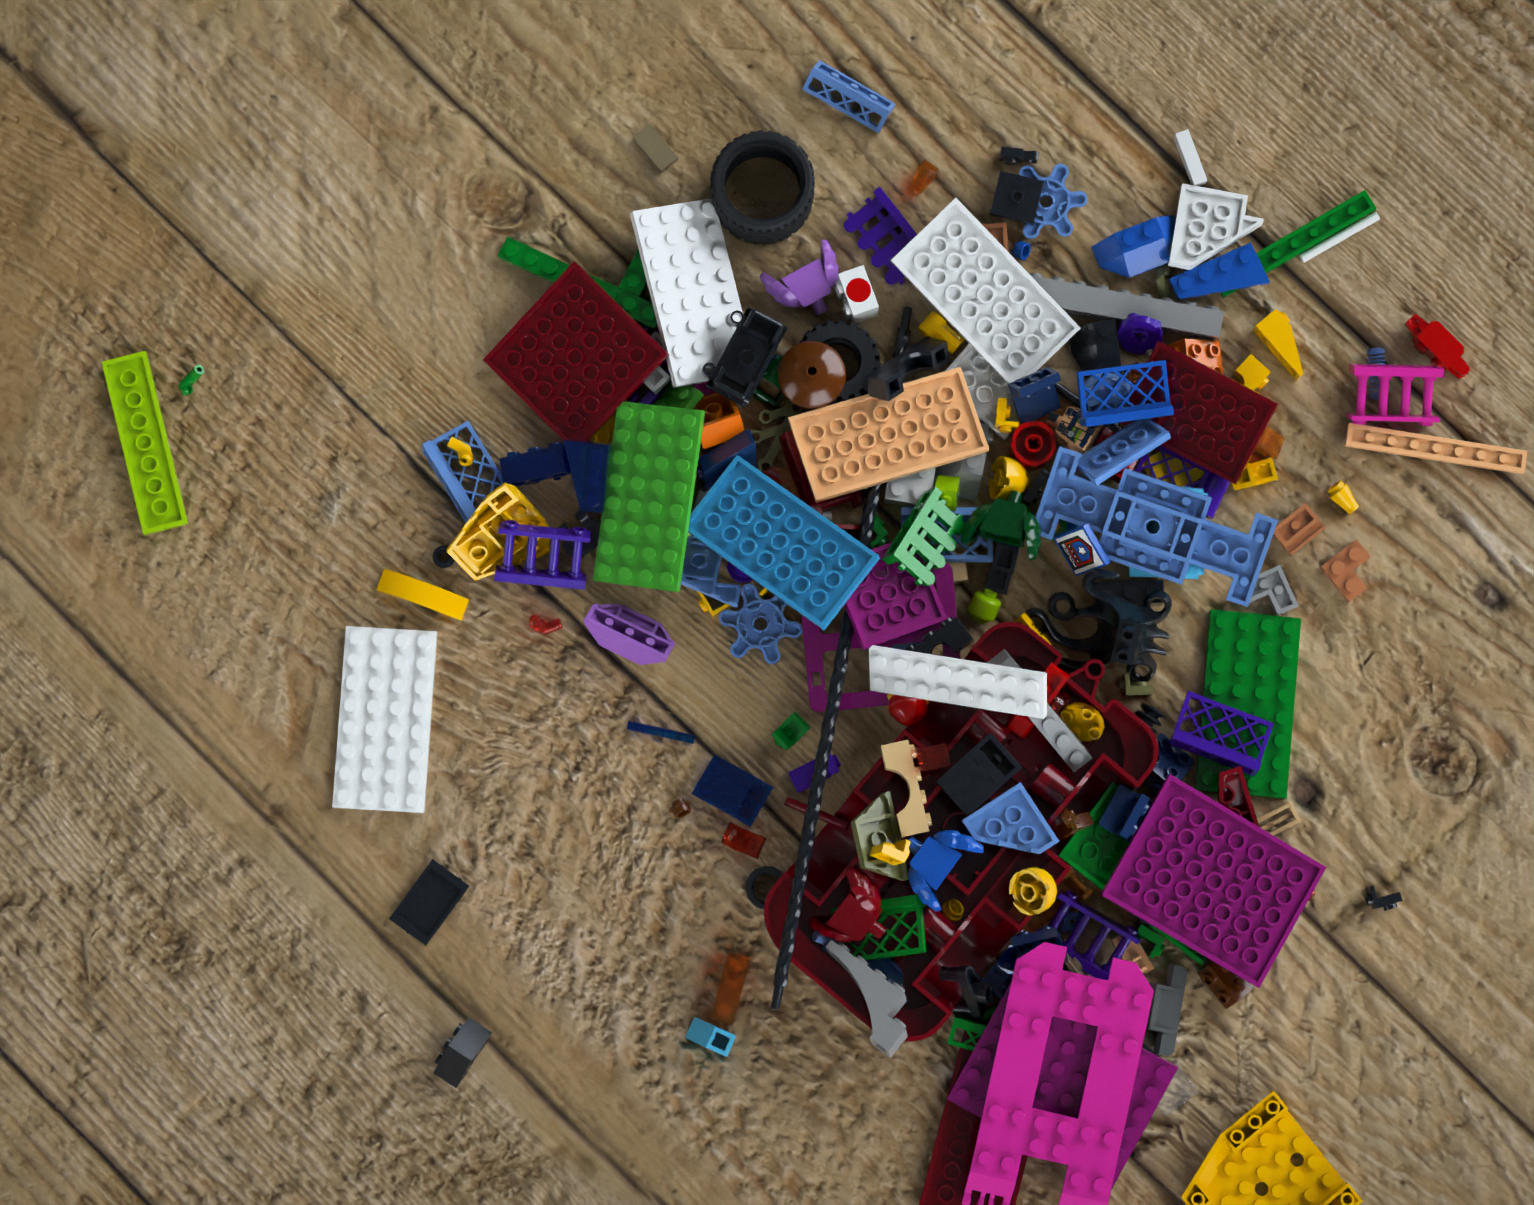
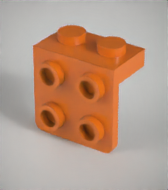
M1183 339L1168 345L1223 374L1220 343L1218 341Z

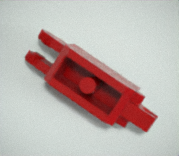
M1414 314L1404 324L1414 337L1412 340L1414 348L1420 354H1425L1430 359L1432 366L1442 367L1444 372L1448 370L1457 379H1461L1469 374L1470 366L1460 357L1464 353V346L1439 321L1427 323L1417 314Z

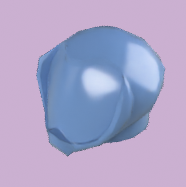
M1108 373L1103 381L1113 387L1120 377L1116 374ZM1091 376L1084 382V386L1091 390L1098 380ZM1122 380L1116 391L1125 397L1131 386ZM1101 383L1094 391V394L1103 400L1110 390ZM1113 393L1106 404L1111 408H1117L1122 399ZM1092 396L1086 402L1088 411H1095L1100 404Z

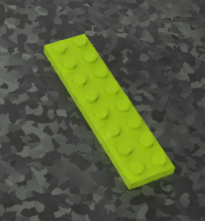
M142 351L102 361L143 534L148 535L189 524L147 352Z

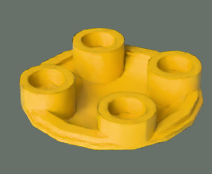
M1074 702L1068 704L1060 713L1062 721L1080 741L1090 742L1097 740L1103 734L1104 720L1099 711L1091 705Z

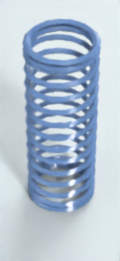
M1368 349V364L1374 362L1386 365L1381 363L1386 361L1381 359L1385 358L1382 355L1385 354V349ZM1369 376V398L1379 399V391L1372 392V390H1379V387H1371L1380 386V383H1371L1380 382V380H1371L1372 378H1378V376Z

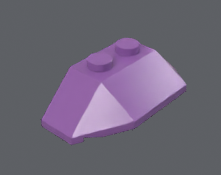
M593 604L583 621L599 646L639 665L666 662L675 645V642L670 638L661 623L622 604Z

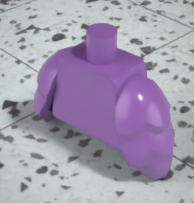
M821 240V261L818 258L780 279V282L765 272L761 273L760 279L765 285V290L774 297L776 302L785 307H800L801 309L811 304L817 316L829 310L822 297L831 293L839 273L836 255L831 249L829 242Z

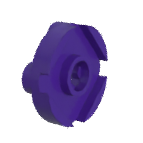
M1130 313L1118 326V341L1122 343V348L1127 352L1140 355L1146 354L1147 350H1154L1158 341L1162 342L1163 331L1161 329V322L1157 319ZM1136 333H1142L1144 335L1138 337L1136 336Z

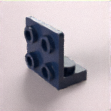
M1045 367L1008 384L1020 424L1031 422L1061 408L1054 385L1061 381L1059 372Z

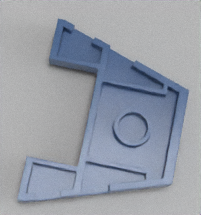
M689 535L687 537L681 585L730 606L738 607L740 585L718 583L722 557L693 535Z

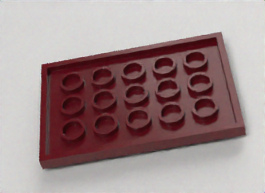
M1158 341L1147 362L1166 360L1170 404L1173 406L1174 415L1150 418L1170 433L1171 438L1161 445L1231 483L1238 484L1279 403ZM1153 366L1147 375L1156 381L1161 375L1160 366ZM1144 377L1138 388L1147 394L1153 383ZM1156 387L1150 398L1155 402L1164 401L1163 391ZM1134 390L1129 402L1133 405H1138L1144 397ZM1133 420V421H1125V422H1118V423H1120V424H1122V425H1124V426H1127V425H1129L1130 423L1134 422L1135 420Z

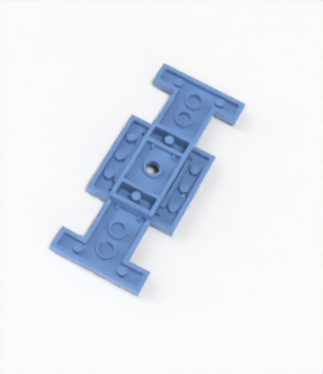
M1059 446L1036 514V519L1041 527V537L1053 540L1059 519L1079 526L1088 523L1092 530L1102 533L1099 543L1109 560L1181 585L1183 584L1189 564L1200 566L1232 577L1233 580L1226 600L1248 607L1278 519L1256 512L1249 534L1205 519L1212 497L1127 468L1123 471L1118 489L1103 484L1095 485L1090 480L1075 475L1082 453ZM1155 520L1159 523L1160 528L1157 533H1150L1147 530L1146 525L1149 521Z

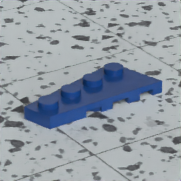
M1251 242L1169 279L1178 301L1270 283Z

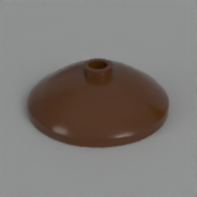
M806 341L790 348L782 357L778 368V382L783 394L795 405L808 409L821 408L832 403L842 392L846 380V369L841 356L829 345L818 341ZM810 368H814L816 370V374L810 375L808 373V370Z

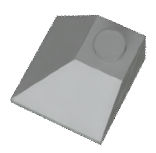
M986 453L937 467L933 488L935 487L938 475L960 477L959 498L976 502Z

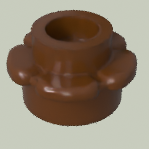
M683 798L678 799L671 804L672 807L669 811L673 813L675 818H682L691 812V803Z

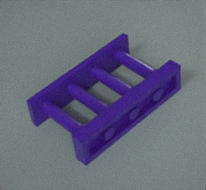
M513 520L500 522L498 533L505 534L503 563L496 565L494 581L585 590L586 574L580 571L583 542H590L591 531H586L582 527L565 529L518 524V522ZM515 535L528 536L526 565L523 568L512 565ZM537 537L551 539L549 564L546 570L535 567ZM560 540L574 541L571 570L568 572L557 569Z
M1060 890L1058 898L1063 902L1048 927L1057 929L1070 906L1083 912L1069 937L1062 942V945L1067 947L1066 953L1071 958L1076 957L1083 967V971L1095 978L1108 980L1112 957L1120 959L1131 941L1139 944L1141 936L1138 935L1139 931L1130 925L1126 927L1078 900L1079 896L1074 892ZM1090 918H1093L1103 925L1087 952L1082 954L1075 950L1076 947L1074 945ZM1112 929L1123 937L1107 964L1102 966L1095 962L1094 957Z

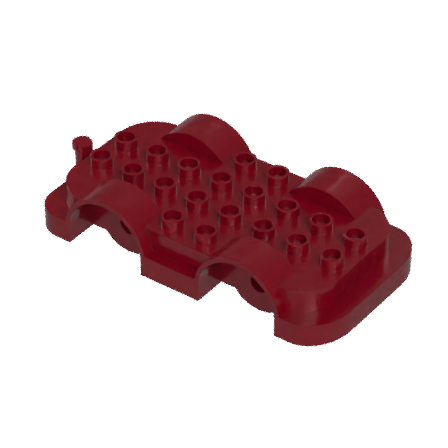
M1003 622L989 628L964 658V660L987 663L1005 649L1021 669L1044 672L1051 662L1057 666L1062 660V655L1028 626L1017 622ZM1092 659L1085 662L1080 669L1068 674L1070 677L1049 704L1060 717V713L1068 704L1074 702L1086 703L1099 711L1104 720L1105 727L1099 739L1090 742L1081 741L1092 759L1075 772L1072 771L1035 725L1025 738H1021L1006 726V723L1013 715L1010 713L930 701L927 705L926 716L920 722L908 726L895 739L894 742L909 740V745L914 744L916 758H913L915 767H919L922 778L921 781H918L920 790L925 791L927 803L923 804L925 813H930L932 826L929 827L928 833L913 836L921 843H924L929 836L933 837L935 833L944 830H955L961 834L971 836L962 823V820L967 816L936 781L990 732L1022 768L971 814L1021 782L1059 840L1058 843L1041 854L983 842L978 843L984 846V853L957 849L963 853L938 889L934 890L932 888L941 906L948 899L960 901L964 908L961 919L956 922L950 921L943 915L942 910L935 912L926 905L923 908L926 952L890 958L898 964L903 973L904 982L902 988L905 990L904 993L907 1001L894 1018H898L906 1025L905 1029L908 1035L905 1039L906 1042L923 1040L936 1033L951 1016L952 1010L963 996L958 982L941 981L939 979L938 972L941 966H972L979 976L1011 937L1021 931L1033 916L1021 913L1013 904L1015 901L1013 894H1009V884L1013 875L1025 868L1038 867L1047 871L1053 877L1057 887L1072 869L1068 863L1057 856L1070 838L1068 836L1060 840L1054 829L1063 822L1061 815L1064 814L1063 809L1073 810L1076 815L1089 812L1110 781L1134 791L1154 769L1158 759L1159 748L1152 729L1118 700L1113 699L1105 706H1102L1094 699L1098 683L1105 673V666L1102 661ZM882 756L854 788L850 796L834 815L850 822L848 830L846 831L827 823L814 839L791 963L870 1029H872L870 1013L861 991L846 970L828 953L822 950L823 944L812 940L816 930L810 926L809 918L812 916H831L830 908L838 907L851 890L846 875V870L850 868H855L868 877L872 885L877 887L881 900L917 895L911 889L909 880L900 881L860 868L851 821L883 792L890 791L895 816L906 807L909 799L907 783L897 773L885 770ZM900 837V839H901V840H905V839L909 840L910 837H905V838H901V837ZM911 852L909 853V856L905 861L907 871H909V868L911 867V865L909 864L910 861L915 856ZM796 861L770 889L764 904L766 929L779 951ZM916 912L909 913L904 919L911 927L917 921ZM891 915L882 924L891 930L897 919ZM901 923L894 934L902 940L909 929ZM885 931L880 939H877L875 936L873 938L881 943L888 933ZM913 933L906 944L910 948H918V937ZM864 936L861 941L855 940L853 942L857 946H860V944L863 942L866 936ZM891 937L884 947L891 952L896 949L899 942ZM870 940L863 951L870 955L873 954L878 946ZM850 943L847 945L850 950L849 953L853 955L857 949Z

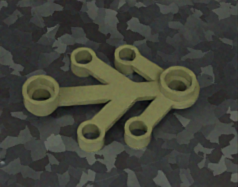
M787 400L782 408L773 411L763 410L759 414L758 419L760 423L765 425L769 424L772 419L786 416L781 425L762 431H751V434L756 433L759 435V440L755 441V444L760 443L761 440L776 436L765 459H761L757 463V469L766 476H770L774 471L773 461L781 447L779 437L784 432L791 431L788 417L807 411V408L800 407L798 412H794L792 410L794 403L790 400ZM762 414H768L770 419L768 421L762 420ZM764 463L768 464L769 470L763 471L761 465Z

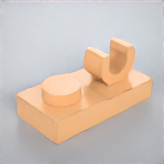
M1122 935L1111 939L1115 948L1122 939ZM1131 941L1121 959L1135 962L1144 975L1153 970L1154 967L1140 942L1136 944Z

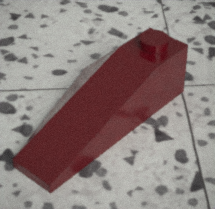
M1241 766L1219 772L1218 803L1259 827Z

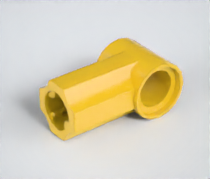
M931 311L917 329L924 337L928 336L946 341L948 352L952 355L960 347L964 338L946 325L947 322L939 314Z

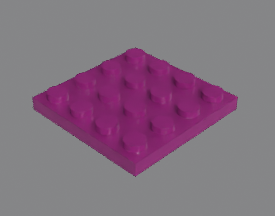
M891 543L871 549L880 556V559L844 604L863 651L869 649L872 645L877 646L939 624L947 619L934 584L930 586H923L922 584L917 586L914 583L916 579L905 569L901 571L897 568L899 565L897 562L887 565L882 560ZM915 552L913 556L921 564L925 565L924 559Z

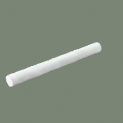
M1374 212L1299 255L1301 262L1305 263L1380 220L1377 212Z

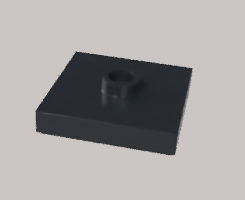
M1000 171L990 215L1033 225L1044 181Z

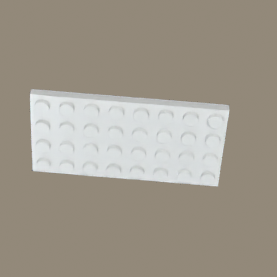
M712 198L632 211L630 217L662 345L670 354L666 361L673 388L708 382L709 379L702 374V368L706 363H713L717 366L737 328L729 322V317L733 311L738 310L742 312L720 220L714 209ZM733 315V320L739 322L740 317ZM711 367L705 368L706 373H713V369Z
M957 198L945 207L891 260L896 268L1008 384L1036 372L1081 329Z
M346 626L332 808L425 813L437 631Z

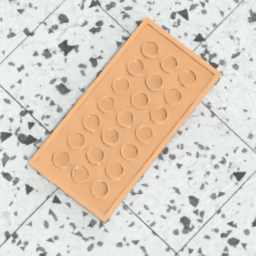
M961 367L903 383L904 392L890 401L866 394L788 417L815 503L989 452V446Z

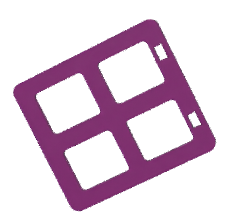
M945 563L943 568L934 569L932 567L930 572L935 576L937 594L947 618L952 617L954 619L957 617L953 569L948 563ZM802 615L809 704L812 710L825 712L828 694L826 693L823 654L828 651H836L840 633L822 634L821 628ZM941 623L877 646L891 648L893 645L923 642L922 637L932 630L934 633L942 628ZM855 631L850 649L861 648ZM942 644L943 656L961 659V652L956 654L949 645ZM813 672H820V686L814 687ZM876 691L843 693L839 710L888 706V693Z

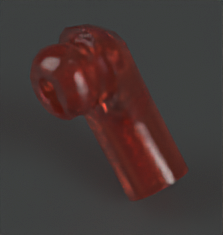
M532 615L529 618L530 628L541 635H548L563 628L559 618L550 622L541 619L538 615Z

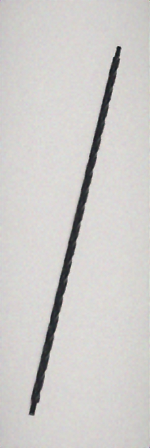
M904 307L901 325L897 330L892 358L908 348L911 333L909 326L913 310L911 307ZM880 484L867 488L866 501L863 507L860 533L857 540L868 548L870 547L874 528V517L880 496ZM845 607L834 659V669L829 685L827 705L821 727V738L817 748L814 773L801 832V843L798 848L794 879L791 885L787 915L784 921L780 951L774 973V991L770 1009L777 1011L780 1010L783 989L787 986L788 969L791 964L795 944V932L799 923L802 896L805 891L809 860L815 839V826L819 818L822 790L826 781L829 755L835 733V721L839 712L842 686L848 665V653L854 633L853 625Z

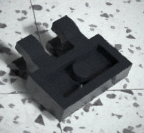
M583 509L579 510L575 517L584 526L586 531H591L590 542H583L581 559L597 547L601 524L598 517L591 521ZM565 523L558 527L569 529ZM566 540L562 547L572 558L574 541Z

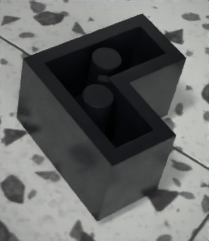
M468 1018L464 1025L459 1023L452 1034L455 1037L447 1039L442 1047L445 1052L441 1051L434 1063L437 1064V1067L433 1073L457 1088L468 1073L476 1057L485 1047L492 1032L471 1018Z

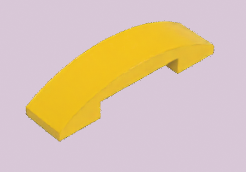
M384 569L376 589L377 591L432 609L459 621H462L469 599L387 569Z

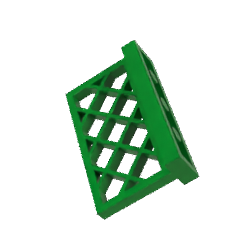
M918 895L881 900L882 912L879 915L881 918L876 921L882 924L891 915L897 919L891 930L886 929L888 934L882 942L879 943L873 938L872 934L866 933V938L860 946H857L853 941L843 944L847 946L850 943L857 949L853 956L857 957L861 953L863 956L860 957L866 961L925 953L926 940L923 908L926 905L921 902ZM832 907V908H830V909H831V915H832V913L835 911V909H836L837 907ZM916 912L917 921L911 927L904 919L909 913ZM901 923L909 929L902 940L894 934ZM913 933L918 937V948H910L906 944ZM893 937L899 942V945L894 951L890 952L884 946ZM871 940L878 947L873 954L868 955L863 949Z

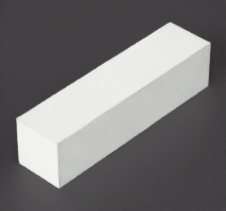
M1189 130L1176 133L1173 138L1191 185L1201 186L1206 184L1208 180Z

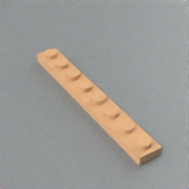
M1353 423L1347 424L1344 445L1346 447L1518 474L1525 473L1527 459L1526 450Z

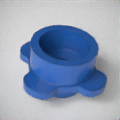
M1068 910L1063 918V924L1060 926L1061 931L1064 933L1072 931L1082 912L1072 913Z

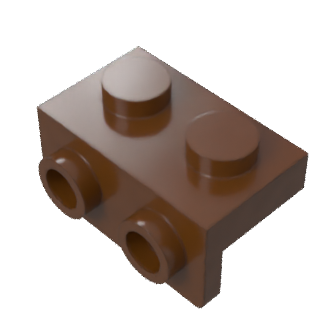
M1213 961L1198 972L1203 983L1209 987L1217 997V1000L1226 1009L1237 1003L1254 987L1249 982Z

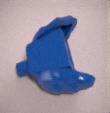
M955 830L939 831L933 837L929 836L924 843H921L913 836L909 839V850L915 855L909 863L911 867L908 871L911 889L918 895L923 904L928 905L935 912L942 910L932 888L934 890L938 889L963 853L957 849L984 853V846L976 842L972 836L961 834Z

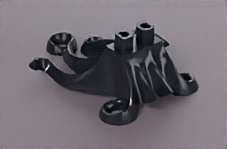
M1092 569L1083 576L1082 588L1088 595L1097 599L1095 605L1086 608H1076L1073 598L1065 592H1055L1047 601V609L1050 615L1056 619L1070 621L1082 617L1094 618L1097 621V631L1088 638L1071 639L1063 636L1052 626L1047 614L1042 609L1030 608L1025 611L1030 619L1038 617L1042 620L1043 625L1038 631L1041 634L1046 632L1059 646L1070 651L1087 653L1090 655V660L1098 659L1102 661L1105 667L1116 662L1127 664L1126 673L1130 674L1132 682H1149L1156 674L1157 664L1150 652L1166 656V651L1157 645L1153 639H1169L1168 633L1158 628L1157 624L1166 619L1170 613L1172 599L1165 591L1154 590L1149 592L1144 599L1143 605L1139 606L1095 586L1094 580L1096 578L1118 579L1120 574L1117 572ZM1065 600L1070 605L1069 611L1066 613L1059 612L1056 608L1058 601ZM1152 600H1162L1164 603L1163 610H1152ZM1062 658L1057 667L1074 672L1088 661ZM1140 664L1148 667L1149 672L1145 676H1140L1136 673L1135 668Z

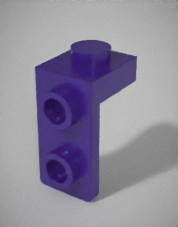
M830 753L826 779L839 773L838 767L841 764L836 754L831 755ZM815 759L789 772V777L798 793L810 788Z

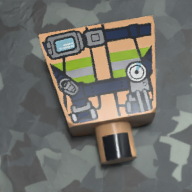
M1072 406L1067 408L1063 416L1051 412L1046 424L1056 428L1054 433L1056 443L1082 454L1087 452L1100 432L1102 425L1080 426L1079 417H1081V410Z

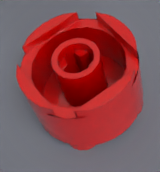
M1039 421L1025 422L1018 426L1009 443L1011 457L1023 464L1025 469L1032 471L1048 464L1056 450V439L1053 430L1045 423ZM1036 442V448L1030 449L1029 443Z

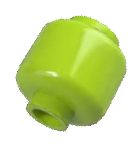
M989 589L975 592L968 606V612L971 614L970 618L981 624L994 621L1001 606L1000 600L996 597L997 593Z

